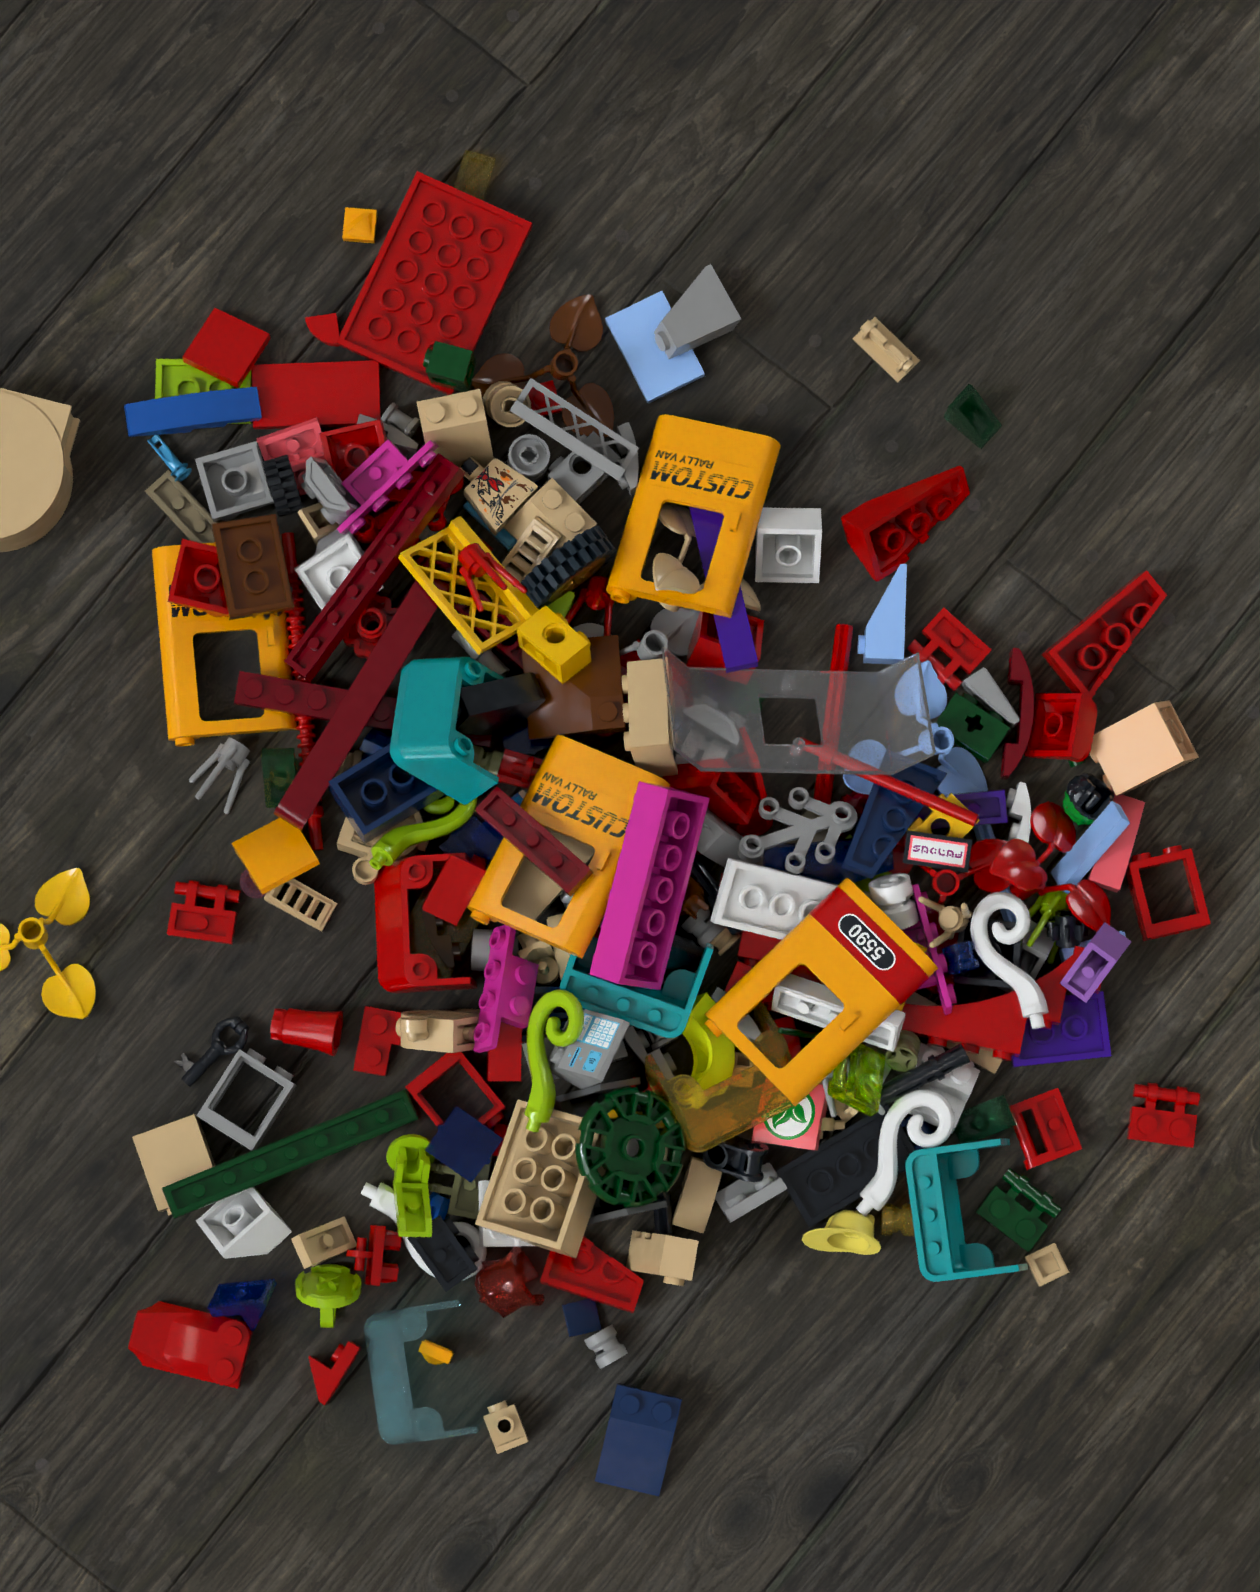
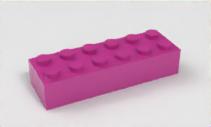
M639 781L634 795L629 822L625 830L621 853L617 861L612 888L609 892L600 935L593 955L590 975L621 985L661 990L710 798L679 789Z

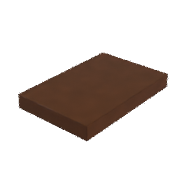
M276 514L212 524L229 620L293 610L294 603Z

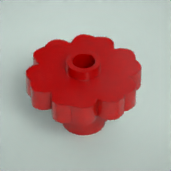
M376 594L343 638L345 645L354 647L356 656L368 659L398 608H392L390 598ZM376 623L379 625L377 629L368 631L370 624Z

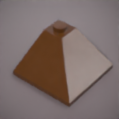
M618 635L588 637L591 643V662L564 684L558 681L522 649L524 674L529 672L535 674L546 698L527 718L529 740L555 738L556 735L572 737L626 732V723L623 718L624 699Z

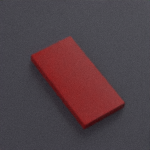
M374 360L254 365L251 369L252 387H257L262 415L259 421H253L254 430L285 429L316 417L320 427L356 425L359 414L377 420L381 419L379 362Z

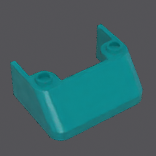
M470 657L414 659L405 665L400 675L390 743V755L395 764L463 805L468 804L496 785L499 777L473 763V744L468 737L456 730L461 688L503 679L504 677Z
M594 936L582 959L572 954L570 955L560 983V989L573 993L578 998L582 1008L625 1020L630 1023L629 1025L665 1038H675L685 1030L714 948L713 944H706L696 973L686 969L674 970L667 976L661 990L621 985L590 975L592 959L598 942V938Z
M999 1138L920 1149L908 1156L905 1169L919 1269L927 1280L940 1282L1028 1270L1027 1263L995 1267L993 1253L986 1245L981 1243L965 1244L957 1179L970 1177L977 1172L980 1165L978 1149L1010 1145V1139Z

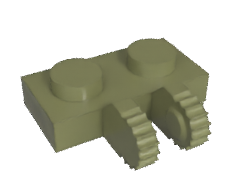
M460 1149L457 1168L431 1163L430 1170L434 1171V1173L455 1175L453 1188L438 1183H428L429 1191L451 1195L447 1214L477 1219L479 1213L478 1181L488 1180L493 1155Z

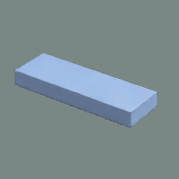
M1111 801L1073 845L1072 849L1053 868L1051 874L1057 885L1073 884L1076 886L1127 828L1130 821L1119 804ZM1064 890V891H1063V892H1065V893H1067V894L1070 893V891H1068V890Z

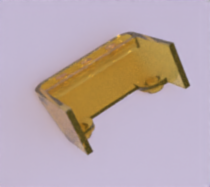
M761 1001L754 1008L753 1020L761 1032L756 1038L754 1045L775 1067L783 1068L792 1060L785 1038L782 1034L778 1033L776 1023ZM652 1054L645 1056V1078L653 1092L663 1097L672 1107V1113L684 1132L686 1147L693 1152H704L794 1106L755 1065L703 1091L697 1080L689 1075H678L667 1081Z

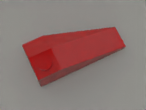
M959 465L864 502L841 517L848 544L873 580L878 582L896 571L900 564H905L910 559L908 553L919 542L924 544L930 537L927 533L939 520L945 521L970 494L964 468Z

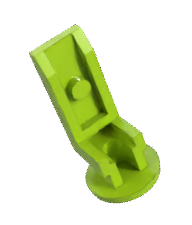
M403 1135L389 1145L386 1155L388 1165L395 1171L393 1190L398 1237H432V1215L428 1179L431 1163L435 1160V1149L432 1143L421 1135Z

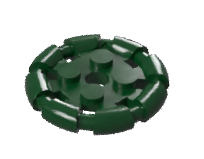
M637 1087L613 1090L605 1094V1099L600 1103L594 1102L580 1122L578 1128L581 1131L579 1143H575V1154L581 1176H586L589 1181V1189L609 1204L616 1205L621 1203L626 1208L650 1204L657 1200V1196L660 1193L668 1192L681 1173L683 1164H681L682 1152H686L684 1128L681 1120L676 1119L672 1113L674 1108L655 1092L650 1090L641 1092ZM637 1104L641 1105L643 1109L642 1115L636 1114ZM614 1109L618 1117L610 1119L607 1113ZM662 1120L665 1126L659 1132L655 1124ZM594 1133L602 1135L600 1147L592 1146ZM632 1138L636 1139L639 1145L638 1152L633 1157L629 1156L626 1150L627 1143ZM665 1148L670 1149L668 1161L663 1160L665 1155ZM600 1166L608 1170L602 1177L597 1170ZM653 1173L654 1182L650 1184L646 1177ZM623 1180L629 1181V1187L626 1191L622 1190Z

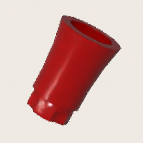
M276 1008L271 1020V1039L335 1056L341 1040L343 1013L342 1011L322 1012Z

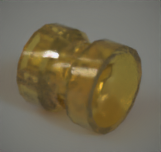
M892 1203L884 1205L880 1214L881 1236H891L893 1233H898V1230L901 1231L903 1236L915 1235L910 1203H904L901 1209Z

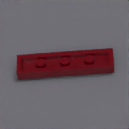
M498 786L475 808L476 813L570 897L593 873L585 863Z

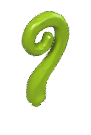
M446 796L441 800L432 802L423 809L431 814H445L454 807V799ZM477 798L466 805L459 803L454 811L442 818L392 829L383 835L371 848L373 857L369 864L376 870H379L383 865L391 866L409 847L442 837L459 829L472 817L477 805Z
M557 989L544 994L533 1007L529 1017L526 1045L532 1088L524 1114L529 1118L526 1129L536 1133L539 1132L541 1123L549 1122L556 1098L555 1084L544 1044L545 1026L549 1041L555 1046L566 1047L577 1041L584 1025L582 1005L578 998L567 990ZM557 1007H562L568 1015V1026L563 1033L560 1030V1019L555 1016L549 1017L551 1012Z

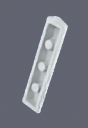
M789 974L774 988L771 1010L825 1028L844 1009V1004L825 985L793 974ZM895 1010L863 1042L894 1052L904 1023L905 1013Z

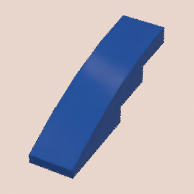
M257 387L191 393L124 405L129 437L188 433L193 429L225 427L228 423L259 421L262 418Z

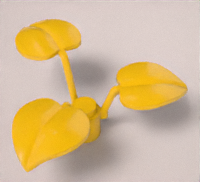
M80 868L66 870L57 874L43 884L35 897L36 911L48 917L47 919L43 917L39 919L34 917L24 919L19 924L18 933L14 935L15 938L12 943H10L8 929L0 923V972L10 965L11 956L9 950L16 948L20 941L30 949H40L56 974L49 977L43 984L41 996L45 1006L49 1011L58 1016L84 1019L88 1017L95 1003L96 989L94 980L89 971L79 964H70L61 972L45 947L48 940V932L44 927L53 923L54 919L64 926L74 925L80 922L88 913L90 895Z

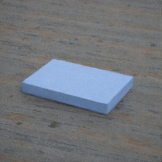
M663 291L605 318L648 404L705 376L693 349L668 359L666 353L661 351L656 344L654 331L671 310Z

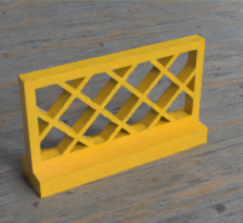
M459 516L452 520L447 528L401 552L398 559L477 654L480 655L516 634L517 627L539 611V608L534 605L526 593L520 592L494 570L505 582L507 589L502 590L487 573L478 578L472 575L476 589L486 591L493 600L492 603L481 600L484 610L492 612L491 622L475 618L477 607L472 596L467 597L455 594L456 584L467 586L463 576L456 575L457 565L463 566L458 560V555L466 546L478 543L485 553L489 552L497 563L501 566L502 564L466 521ZM443 540L451 549L452 555L436 551L437 543ZM420 555L430 558L429 568L418 565L412 557ZM435 559L451 563V573L435 570ZM434 578L450 582L449 592L439 590L433 584ZM454 602L470 606L469 616L458 614L454 609ZM498 613L506 615L513 625L498 624ZM474 627L490 630V638L482 642L474 633Z

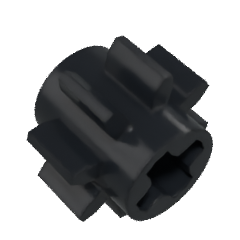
M1070 909L1056 911L1052 921H1047V937H1052V941H1056V946L1074 948L1080 945L1083 936H1088V926L1079 921Z

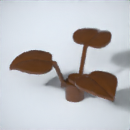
M591 294L582 295L566 302L551 318L549 326L551 338L557 343L566 345L564 350L559 351L553 357L549 365L524 376L525 369L523 363L512 354L502 353L489 358L472 378L471 384L475 390L480 389L483 398L486 390L498 381H508L523 389L526 386L525 382L529 381L530 378L535 379L550 372L558 380L568 379L574 396L568 397L566 399L567 402L613 430L614 410L608 393L595 383H587L578 391L575 383L576 377L573 375L578 367V359L570 348L572 347L579 352L589 351L596 347L603 334L602 319L597 310L594 297ZM565 407L562 408L561 413L566 427L573 426L574 422L571 411ZM576 415L577 424L586 423L585 420ZM592 425L578 428L581 436L583 434L589 436L594 431L600 437L599 430ZM603 433L604 438L609 437L608 435Z

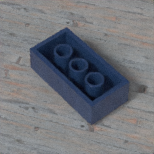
M390 744L329 781L330 793L364 844L445 795V793L397 766L390 755Z

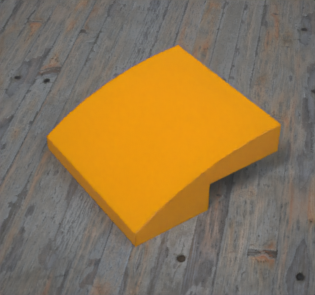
M281 818L232 843L236 854L247 868L251 879L262 895L320 864L301 830Z

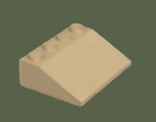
M518 1099L475 1225L576 1258L597 1198L589 1189V1181L586 1176H581L576 1161L575 1143H579L581 1131L578 1128L583 1117L553 1109L549 1122L541 1123L538 1133L526 1129L529 1118L525 1116L524 1112L528 1102ZM594 1133L592 1146L600 1147L601 1134ZM602 1166L597 1169L602 1177L606 1170Z

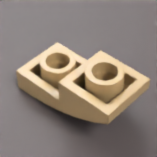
M691 1157L682 1183V1192L672 1218V1225L704 1234L721 1179V1171L711 1169L702 1159Z

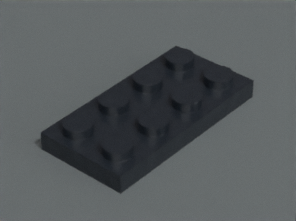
M889 1105L883 1107L885 1110L884 1115H880L876 1110L821 1143L818 1151L810 1150L775 1171L788 1188L786 1189L809 1228L861 1197V1191L871 1181L877 1171L880 1130L884 1117L890 1109ZM901 1125L897 1134L898 1174L906 1170L905 1163L908 1156L916 1151Z

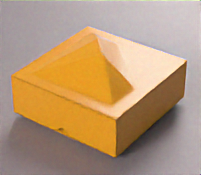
M345 207L343 241L375 244L377 210Z
M427 1339L422 1341L418 1352L422 1353L424 1359L433 1365L450 1364L454 1355L452 1350Z

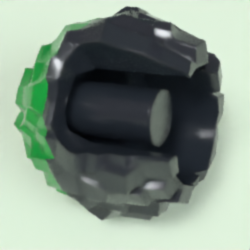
M1083 773L1069 781L1065 791V798L1063 799L1064 811L1077 825H1090L1113 801L1114 794L1106 787L1102 780L1092 774Z

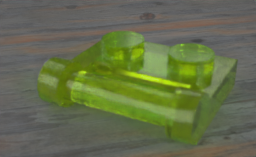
M861 1043L833 1070L832 1080L828 1082L827 1094L871 1117L879 1112L885 1055ZM849 1055H850V1056H851V1059H850L848 1080H847V1083H846V1082H845V1079H846L848 1058H849Z

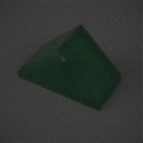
M968 384L947 407L944 416L949 423L981 449L1002 427V424L971 384Z

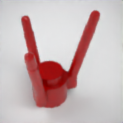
M478 543L466 546L459 553L458 560L463 565L459 572L465 579L479 612H482L484 607L472 575L478 578L487 573L502 590H506L507 585L494 571L496 570L523 594L527 593V588L497 563L489 552L485 553Z
M603 576L592 577L588 587L581 589L578 599L565 616L568 624L582 604L586 602L593 610L605 608L604 636H611L612 608L615 601L610 598L611 595L606 591L608 578Z

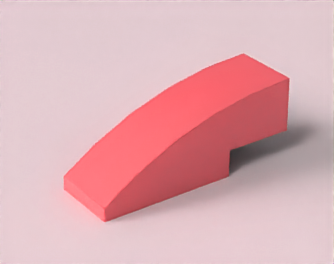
M1113 793V801L1122 807L1130 824L1090 869L1087 880L1096 883L1101 888L1117 893L1121 888L1145 802L1125 795L1116 796Z

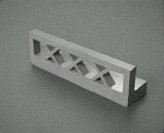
M532 378L529 379L510 409L512 413L618 481L639 449ZM532 387L544 394L547 408L532 410L523 404ZM549 398L560 405L550 407ZM565 407L571 411L574 425L560 428L554 424L551 410ZM548 411L550 421L538 413ZM576 415L585 420L586 423L577 424ZM589 425L596 427L599 430L601 443L586 445L581 441L578 428ZM575 429L577 438L566 432V430ZM603 433L614 440L605 442ZM620 443L630 449L620 466L608 459L605 445ZM602 446L604 456L592 448Z

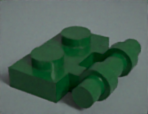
M1009 1168L1002 1176V1179L1011 1185L1009 1190L1005 1193L997 1186H994L975 1213L1026 1252H1029L1048 1227L1038 1217L1045 1211L1055 1218L1062 1208L1052 1201L1053 1197L1046 1191L1042 1193L1031 1185L1028 1177L1022 1173L1018 1175ZM1019 1193H1022L1035 1203L1030 1211L1015 1201Z

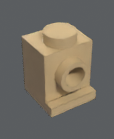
M506 1400L487 1407L489 1414L484 1415L483 1418L497 1454L529 1441L515 1403L508 1406ZM503 1419L508 1420L511 1424L508 1432H501L498 1428V1423Z

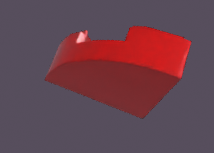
M336 313L305 317L307 327L315 338L326 345L339 346L336 343L340 335Z

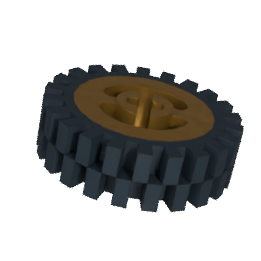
M594 526L591 529L585 530L582 534L576 535L572 541L568 540L560 549L554 550L551 556L544 558L540 565L535 566L532 572L526 575L521 584L527 588V596L540 610L567 592H575L579 589L580 585L587 583L591 576L600 572L599 569L605 567L608 561L613 559L617 549L600 526Z

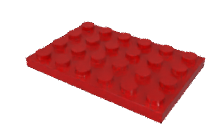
M417 171L336 343L343 348L379 362V364L442 393L447 395L454 394L456 390L430 382L426 373V367H423L426 351L428 348L433 349L435 341L474 352L533 224Z

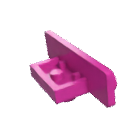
M387 439L341 483L361 506L337 528L340 534L350 532L353 535L367 522L364 517L372 510L378 512L390 500L387 495L395 488L401 490L413 479L410 473L419 465L422 468L427 466L436 457L434 451L439 445L435 441L430 440L408 460L391 440Z
M914 884L912 885V899L916 903L919 921L911 927L902 929V931L913 942L926 947L927 951L925 954L938 967L918 989L936 985L944 1014L948 1015L952 1013V1004L957 1003L952 984L946 985L943 973L948 972L944 954H938L936 947L931 948L929 946L930 942L939 937L935 922L929 923L926 911H930L931 908L918 901V898L921 896L928 898L927 892H920L919 885Z
M505 924L494 928L489 939L490 953L488 963L484 969L485 983L483 994L479 999L480 1012L478 1024L473 1034L475 1040L473 1051L478 1053L497 1047L501 1022L520 1029L528 1027L532 1011L539 965L512 955L516 929Z

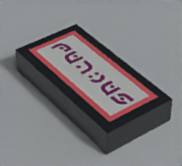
M907 830L902 863L968 873L973 840Z

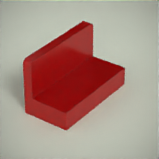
M450 854L427 895L422 909L457 926L481 879L486 873V859L474 854L472 859L468 861L456 854Z

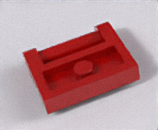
M1059 1088L1003 1108L1006 1118L1009 1117L1024 1153L1026 1160L1023 1162L1026 1170L1082 1149ZM1028 1109L1032 1112L1047 1151L1040 1155L1036 1151L1021 1113Z

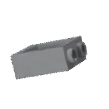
M249 1048L247 1053L240 1049L238 1050L200 1109L197 1117L249 1150L254 1151L264 1139L297 1085L291 1082L292 1074L278 1065L274 1071L263 1064L266 1058ZM244 1063H247L284 1087L254 1135L214 1111Z

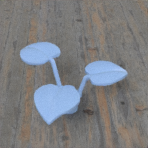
M929 660L917 664L899 682L896 690V702L903 715L909 717L917 715V721L929 728V730L921 735L919 746L899 754L905 757L922 751L930 756L939 754L938 761L942 765L936 769L947 773L937 788L940 794L988 791L985 776L975 757L964 748L953 747L954 736L948 728L938 727L937 723H931L926 720L941 715L947 705V693L944 684L937 678L938 675ZM864 741L855 745L847 757L879 770L885 750L876 742ZM844 770V783L850 789L861 794H870L873 782Z

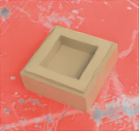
M1055 1243L1025 1256L1039 1287L1069 1273Z

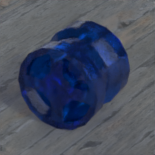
M973 941L957 943L942 949L944 956L948 958L949 962L947 967L948 975L962 974L980 967L979 961L973 955L975 949Z

